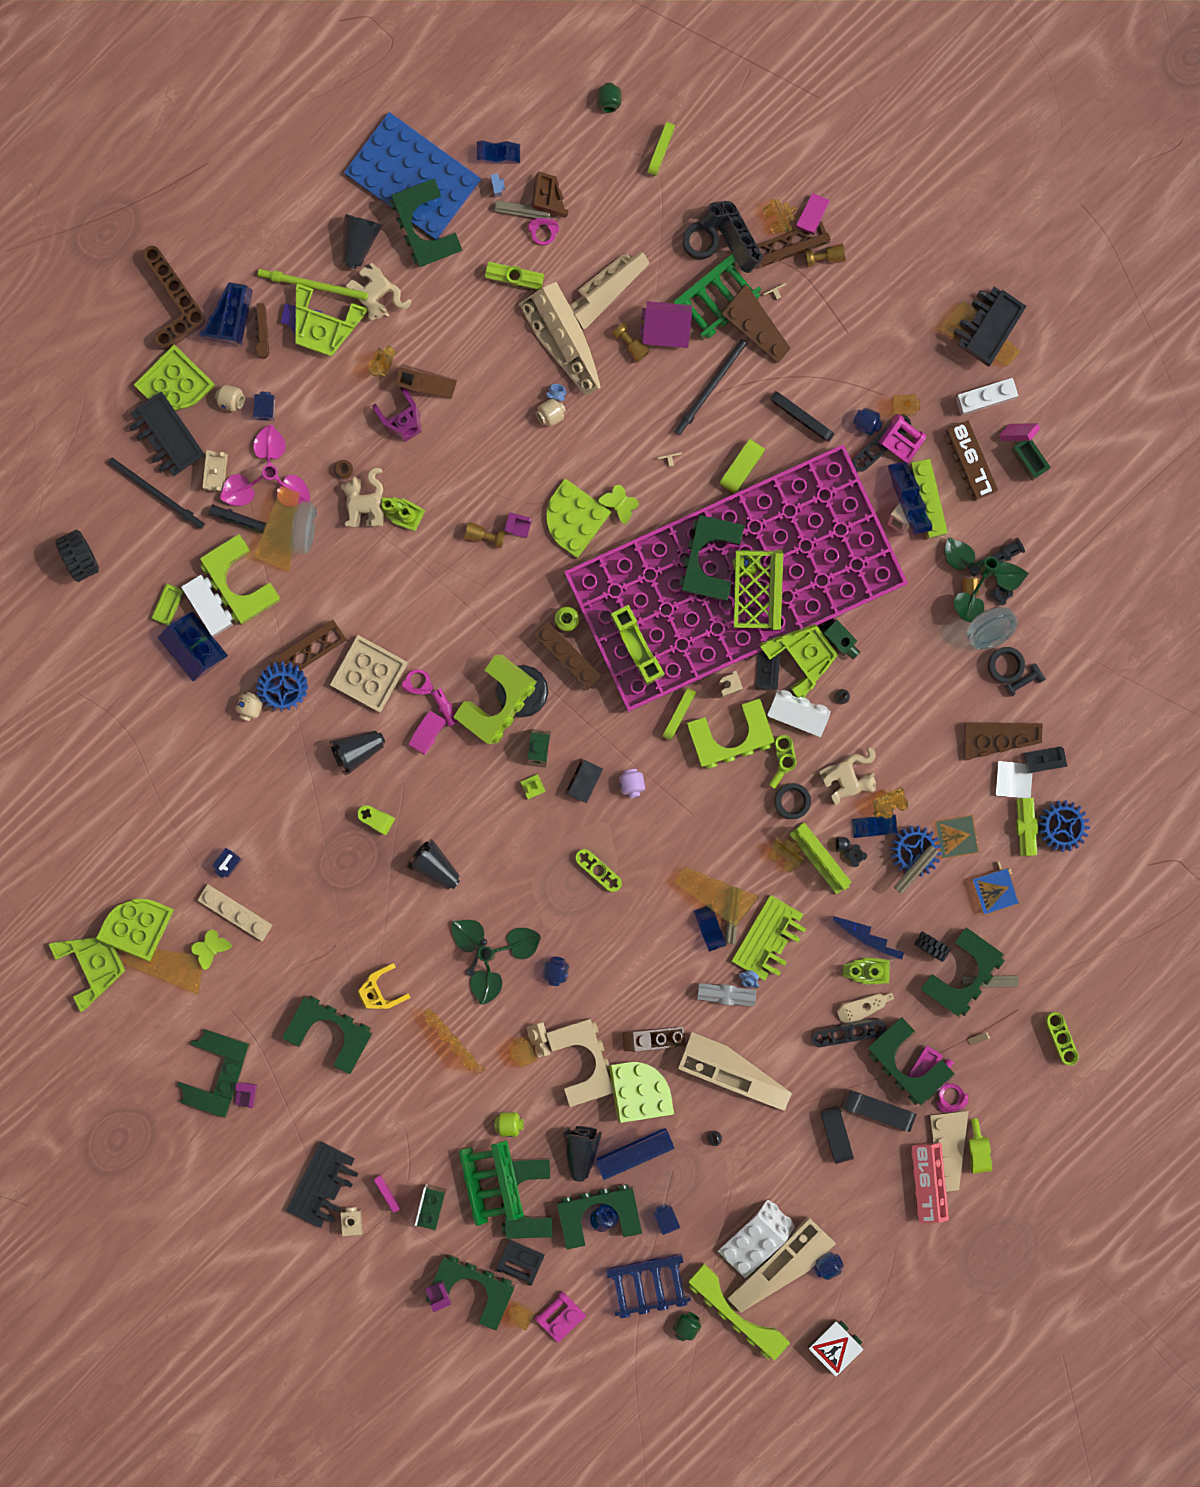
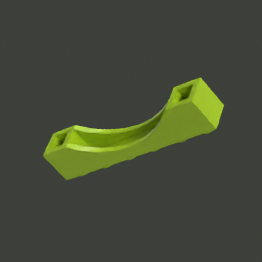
M702 1263L688 1279L690 1283L688 1287L696 1294L700 1292L704 1296L703 1300L710 1307L714 1305L719 1309L717 1313L724 1320L730 1319L733 1322L731 1326L739 1333L743 1331L748 1336L746 1340L753 1346L757 1344L762 1349L760 1352L768 1360L772 1358L775 1361L790 1344L789 1340L776 1328L755 1325L735 1313L721 1292L718 1275L706 1264Z

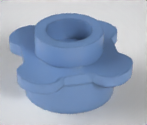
M552 384L546 396L556 401H564V395L567 394L565 387L560 384Z
M747 970L745 973H740L739 977L742 979V985L747 988L759 987L757 983L759 976L755 972Z

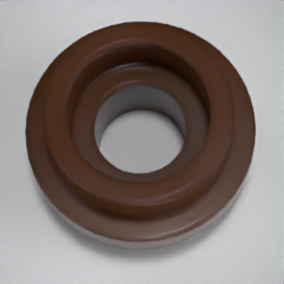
M340 460L334 466V473L340 479H347L353 473V466L347 460ZM341 467H347V472L341 473Z

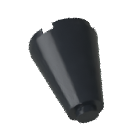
M345 214L342 261L346 262V267L356 269L357 266L361 267L381 230L382 224Z
M374 730L330 740L329 743L334 745L331 747L333 756L339 767L343 765L345 770L342 772L347 776L384 748L383 743H385V739L381 732L378 733Z
M431 838L429 842H424L414 853V861H409L406 865L408 870L447 890L450 888L454 889L460 882V875Z
M576 1126V1130H570V1127L563 1129L569 1176L574 1181L582 1182L589 1177L602 1137V1132L597 1133L595 1128Z

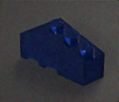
M229 282L217 302L216 309L208 318L207 325L199 335L205 340L242 346L253 290L247 285Z

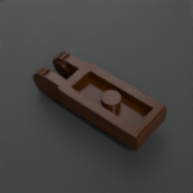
M257 303V309H254V319L258 320V328H255L256 339H259L256 350L260 358L265 359L269 355L267 311L264 303Z

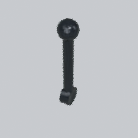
M486 939L480 941L482 947L487 945ZM478 952L471 968L467 970L469 976H473L475 973L474 969L479 959Z

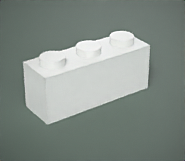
M1013 378L959 394L955 399L961 416L1015 400L1018 397Z
M200 575L182 586V589L210 634L215 637L233 626L231 620L234 618L228 609L224 611L221 604L223 601L218 593L214 595L211 588L213 585L209 578L206 577L204 579Z
M777 690L767 716L821 737L831 711L824 705L810 703L806 698L792 696L786 690Z

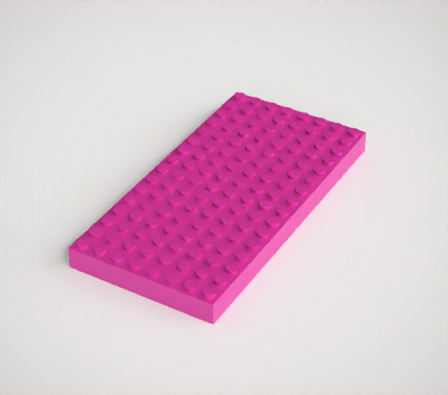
M844 444L564 572L628 713L763 651L759 646L762 642L814 624L819 626L908 584ZM699 515L745 525L740 546L714 541L704 545L698 554L699 566L706 575L732 582L727 602L682 592L683 587L679 586L681 575H686L687 568H683L686 556L690 557L691 550L688 549L690 538L695 536V531L692 530L694 519H698ZM736 550L783 551L781 630L734 627L735 571H733V559H736ZM762 556L760 558V564L764 568L771 563V556ZM762 569L759 570L758 573L753 577L755 578L762 571ZM764 573L757 581L765 587L770 582V577ZM750 576L739 578V582L744 587L753 580ZM754 582L747 590L755 596L762 589ZM745 591L739 596V601L744 606L752 599ZM763 592L757 600L764 606L769 602V596ZM753 601L746 609L754 616L761 607ZM629 605L637 620V625L652 655L656 657L664 672V677L647 686L611 619V613ZM744 610L738 615V622L746 623L751 617ZM763 610L756 619L760 623H769V616Z

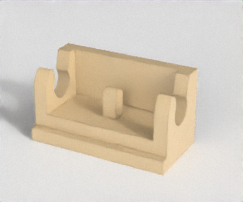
M206 450L203 489L205 491L222 492L226 478L228 454Z
M737 671L723 677L718 683L719 685L726 683L724 687H729L721 691V698L743 689Z

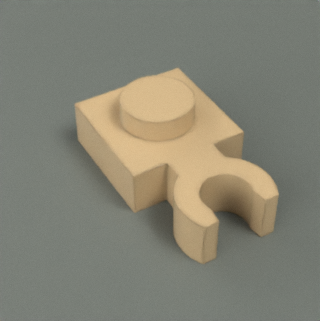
M544 1023L527 1026L528 1038L531 1045L536 1047V1057L550 1055V1049L546 1045V1042L549 1040Z

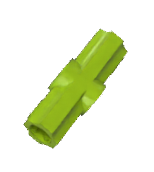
M488 262L485 278L508 283L511 286L540 290L545 274L524 270L517 266L511 267ZM517 272L520 274V278L512 280L509 277L510 274Z
M1034 798L1016 799L1018 819H1016L1017 836H1019L1020 856L1037 855L1036 835L1038 833V825L1034 813Z

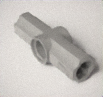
M699 983L697 1000L714 1001L725 1005L755 1006L756 990L736 988V986L725 984Z

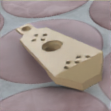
M892 992L884 996L878 993L852 1002H845L838 1008L837 1014L840 1021L844 1023L859 1021L885 1007L886 1002L893 1000L894 997ZM869 1003L867 1008H863L862 1005Z

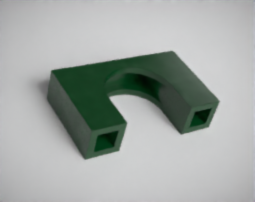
M435 178L391 195L390 204L393 211H398L400 217L396 219L400 229H405L407 235L403 237L407 247L411 246L414 253L411 254L415 265L418 264L419 267L463 251L456 232L436 240H425L420 238L413 230L412 216L416 208L423 203L441 197Z
M699 515L698 519H694L692 530L695 531V536L690 538L688 549L691 550L690 557L686 556L683 567L687 568L685 576L681 575L679 584L680 587H683L682 592L727 602L732 582L706 575L699 566L698 554L704 545L714 541L740 546L745 525Z
M967 927L955 941V944L977 961L978 975L976 980L966 988L956 989L948 986L931 974L921 988L925 994L958 1018L961 1015L966 1016L971 1009L969 1004L973 999L976 1001L982 994L980 989L984 984L988 985L994 977L992 975L993 971L996 968L999 970L1005 962L1002 952Z
M312 995L309 998L305 996L282 1038L300 1047L310 1028L317 1021L330 1020L337 1023L341 1027L345 1039L343 1048L333 1066L351 1074L373 1034L370 1031L371 1027L360 1023V1025L354 1023V1018L345 1013L341 1016L336 1013V1008L328 1004L326 1007L319 1004L320 1000Z
M901 1017L868 1047L870 1051L868 1055L875 1063L879 1061L883 1065L881 1069L888 1077L892 1075L897 1080L895 1084L901 1091L905 1089L910 1094L908 1099L915 1106L919 1104L922 1107L955 1076V1073L942 1059L921 1077H908L898 1070L895 1062L897 1051L916 1033L905 1019Z
M550 1158L511 1159L517 1186L526 1180L550 1179ZM505 1214V1223H502V1234H506V1239L553 1237L552 1216L530 1217L524 1215L516 1220L508 1221Z
M628 1184L619 1185L617 1190L612 1191L609 1188L598 1190V1194L591 1195L590 1192L579 1194L580 1198L563 1197L560 1198L561 1202H557L567 1250L586 1246L581 1219L587 1208L598 1203L607 1204L616 1210L620 1219L623 1238L642 1234L633 1186L629 1187Z
M451 1254L448 1257L444 1255L432 1285L443 1281L449 1294L453 1285L462 1279L471 1278L482 1283L487 1291L488 1301L479 1324L497 1331L515 1288V1285L512 1284L513 1281L505 1277L501 1279L494 1277L495 1273L486 1269L482 1272L476 1269L477 1266L470 1262H466V1264L461 1263L458 1257ZM427 1295L425 1301L431 1303L430 1300H429V1297H428V1295Z

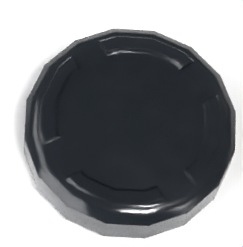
M518 665L517 667L532 677L537 683L534 686V692L524 700L523 708L516 712L514 716L519 718L531 717L538 713L546 704L549 694L548 685L542 673L537 669L527 665ZM498 681L496 687L497 700L503 709L507 696L503 685Z

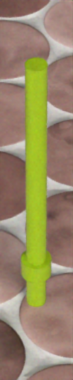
M259 269L258 271L259 277L271 279L272 282H286L295 285L298 283L313 289L363 300L368 299L367 292L285 275L281 271L276 270L272 272Z

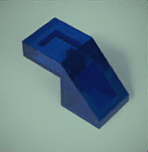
M483 140L477 141V161L491 164L520 163V144L509 141L500 143Z
M896 814L852 819L854 838L898 834Z
M712 905L695 910L694 914L708 951L727 946Z

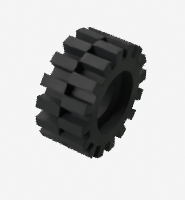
M921 931L914 943L915 946L941 962H944L951 950L948 946Z

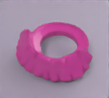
M536 218L529 222L527 230L531 233L534 242L539 245H548L553 242L560 227L555 220ZM541 224L548 225L551 231L550 239L545 242L539 241L536 237V230Z
M421 669L409 672L401 684L403 690L418 695L431 693L434 688L428 673ZM415 673H421L426 678L425 684L420 689L413 688L410 682L412 675Z
M947 1084L940 1090L937 1106H939L940 1111L947 1113L961 1110V1108H965V1105L968 1104V1094L964 1093L962 1088L956 1084ZM948 1088H954L959 1093L958 1103L955 1105H949L944 1099V1092Z

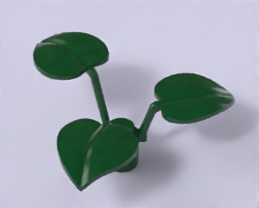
M951 537L946 541L944 548L945 559L952 568L961 571L966 566L972 568L980 565L979 573L982 578L972 595L962 592L957 594L953 601L956 613L965 622L976 621L984 612V602L979 598H975V595L986 577L993 575V577H997L996 582L999 587L1007 591H1014L1019 588L1029 574L1014 564L1008 562L999 563L992 556L985 558L984 561L980 559L979 562L973 563L975 552L968 544L954 540Z
M461 920L452 922V934L457 946L465 952H472L478 946V958L484 961V965L487 968V972L483 970L477 971L470 981L471 990L481 1005L494 1000L502 989L501 975L491 973L489 962L494 960L496 953L512 948V954L516 958L528 959L534 955L541 940V935L532 929L516 928L507 936L509 946L497 949L490 946L482 947L479 942L484 939L485 932L483 926L478 921Z

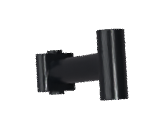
M1036 663L1030 666L1032 673L1012 685L1009 683L1005 685V689L1010 697L1016 695L1015 691L1036 678L1039 683L1046 680Z

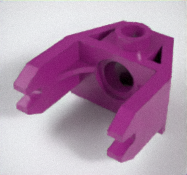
M401 387L400 389L409 403V408L390 420L383 416L376 403L372 405V408L386 430L406 442L421 433V423L416 403L407 389Z

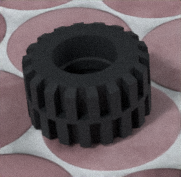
M76 529L56 539L57 550L75 581L80 582L99 572L98 563L86 539L79 530Z

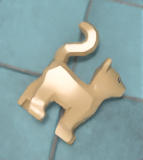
M373 263L368 268L364 267L359 272L362 278L369 280L364 287L354 280H351L346 285L349 289L368 293L367 300L359 299V301L368 308V318L372 321L381 319L385 315L389 316L384 305L377 302L389 291L393 293L392 301L396 308L404 310L411 305L410 299L404 302L400 301V289L384 277L381 270Z
M374 467L368 472L367 479L369 484L376 489L373 494L359 495L361 479H356V477L341 485V490L347 496L346 507L349 514V520L345 522V526L359 527L361 513H368L369 515L366 526H383V486L375 479L376 474L382 473L381 468Z
M867 748V757L859 754L850 755L839 764L828 766L819 771L826 787L831 786L835 780H838L841 788L831 796L835 805L839 804L840 799L843 797L854 796L861 791L873 793L876 790L875 774L873 772L857 779L853 770L854 762L866 765L874 761L876 756L873 748Z

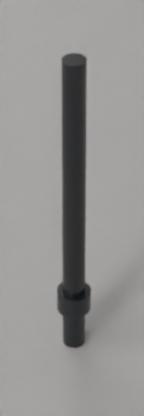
M742 339L739 341L690 410L681 417L682 421L674 430L676 434L680 436L687 425H691L698 410L747 345Z
M113 457L109 460V465L177 512L187 523L191 522L200 530L203 529L205 523L195 517L192 511L181 507Z

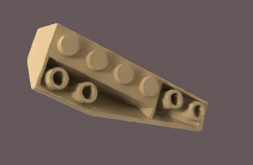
M557 282L541 288L519 303L536 337L584 395L588 396L600 389L596 367L585 336Z
M691 1032L677 1067L678 1069L785 1111L792 1094L790 1091L728 1046Z
M808 1216L790 1234L786 1242L766 1259L727 1299L740 1312L745 1311L810 1271L836 1243Z

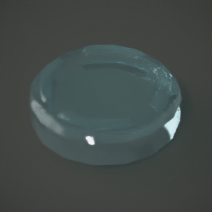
M302 501L297 505V510L295 511L291 548L298 554H307L313 544L317 508L312 502Z
M990 608L980 613L970 622L966 635L970 644L975 648H993L1004 643L1014 634L1018 620L1010 608Z

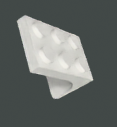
M767 1200L754 1217L731 1237L718 1252L744 1278H747L786 1242L795 1225L789 1217L779 1210L775 1203Z

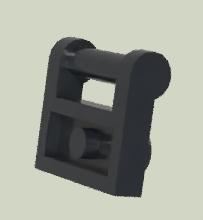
M509 1239L496 1271L509 1274L532 1286L545 1254ZM509 1260L532 1271L528 1275L505 1265L506 1261Z

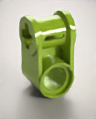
M364 805L358 810L359 820L384 835L388 834L396 819L369 805ZM368 808L372 816L371 818L367 817L364 819L361 812L362 810L366 811Z

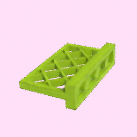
M736 550L734 627L781 630L782 550ZM740 555H748L753 561L745 568L740 563ZM762 556H771V563L765 568L758 562ZM754 563L762 569L755 578L748 571ZM746 572L753 580L744 587L739 582V578ZM764 573L770 577V582L765 587L757 581ZM754 582L762 589L755 596L747 590ZM744 591L752 598L745 606L739 601V596ZM763 592L769 596V602L764 606L757 600ZM753 601L761 607L754 616L746 609ZM745 610L751 618L746 623H739L738 615ZM764 610L769 616V623H760L756 617Z
M805 822L789 833L835 894L849 888V884L852 882Z

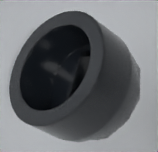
M845 689L838 690L834 696L835 701L841 705L846 704L850 700L849 692ZM845 692L847 695L840 701L838 698Z
M837 836L835 843L836 851H847L851 845L849 839Z
M716 1130L710 1131L707 1135V1141L711 1146H718L722 1142V1135ZM712 1134H716L717 1143L715 1144Z

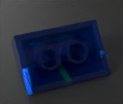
M193 611L168 625L158 636V639L193 682L207 674L228 657L227 653Z

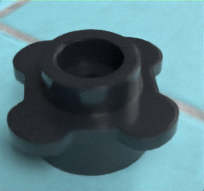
M997 584V588L991 591L990 596L995 598L999 605H1005L1006 600L1013 596V591L1004 590Z
M854 844L850 851L844 853V857L851 861L853 867H858L862 860L867 859V853L860 849V845Z

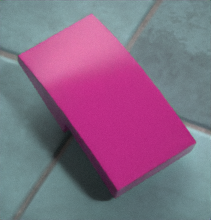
M429 711L414 733L409 747L425 755L435 743V737L446 724V720Z

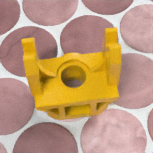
M394 963L370 974L358 989L357 994L365 1009H389L410 998L408 993L393 1001L384 1000L376 984L377 979L383 973L396 968ZM368 993H372V999H368Z

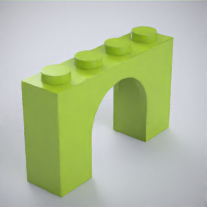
M238 534L200 558L203 562L200 566L205 574L210 573L213 578L210 581L215 590L220 589L223 594L220 598L226 607L230 605L233 612H231V615L236 623L240 621L243 625L282 600L271 583L246 596L231 592L226 582L228 569L233 563L251 553L242 536Z
M629 605L611 613V619L646 686L664 677V672L656 657L652 655Z
M494 655L485 669L488 674L503 685L506 691L507 700L503 710L499 714L491 716L473 702L464 701L454 715L456 720L487 744L498 743L503 738L504 730L513 723L514 715L523 708L524 700L534 692V686L537 681L503 655Z
M760 699L741 705L748 726V734L745 741L735 748H725L714 741L706 717L687 723L701 767L706 766V769L717 766L716 762L724 760V763L736 760L734 756L742 754L743 757L754 754L753 750L760 748L761 751L772 748L771 744L775 741Z

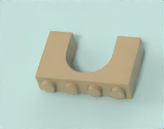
M591 1018L546 1033L552 1052L572 1045H582L593 1053L596 1060L595 1070L587 1080L564 1087L570 1107L613 1093L611 1077H609L607 1071L610 1065L607 1058L603 1059L601 1052L605 1051L602 1040H597L595 1033L599 1031L596 1021L592 1022Z

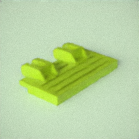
M770 895L733 957L732 962L746 970L755 972L764 981L769 973L762 970L763 967L779 976L781 972L775 967L769 966L766 962L771 957L777 963L786 965L787 962L771 952L775 951L781 954L788 940L783 938L782 934L799 943V937L785 929L790 924L796 927L797 930L805 932L806 928L791 920L793 917L800 921L804 914Z

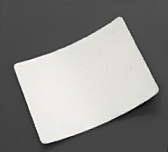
M999 761L996 795L1031 798L1032 773L1027 774L1026 764Z

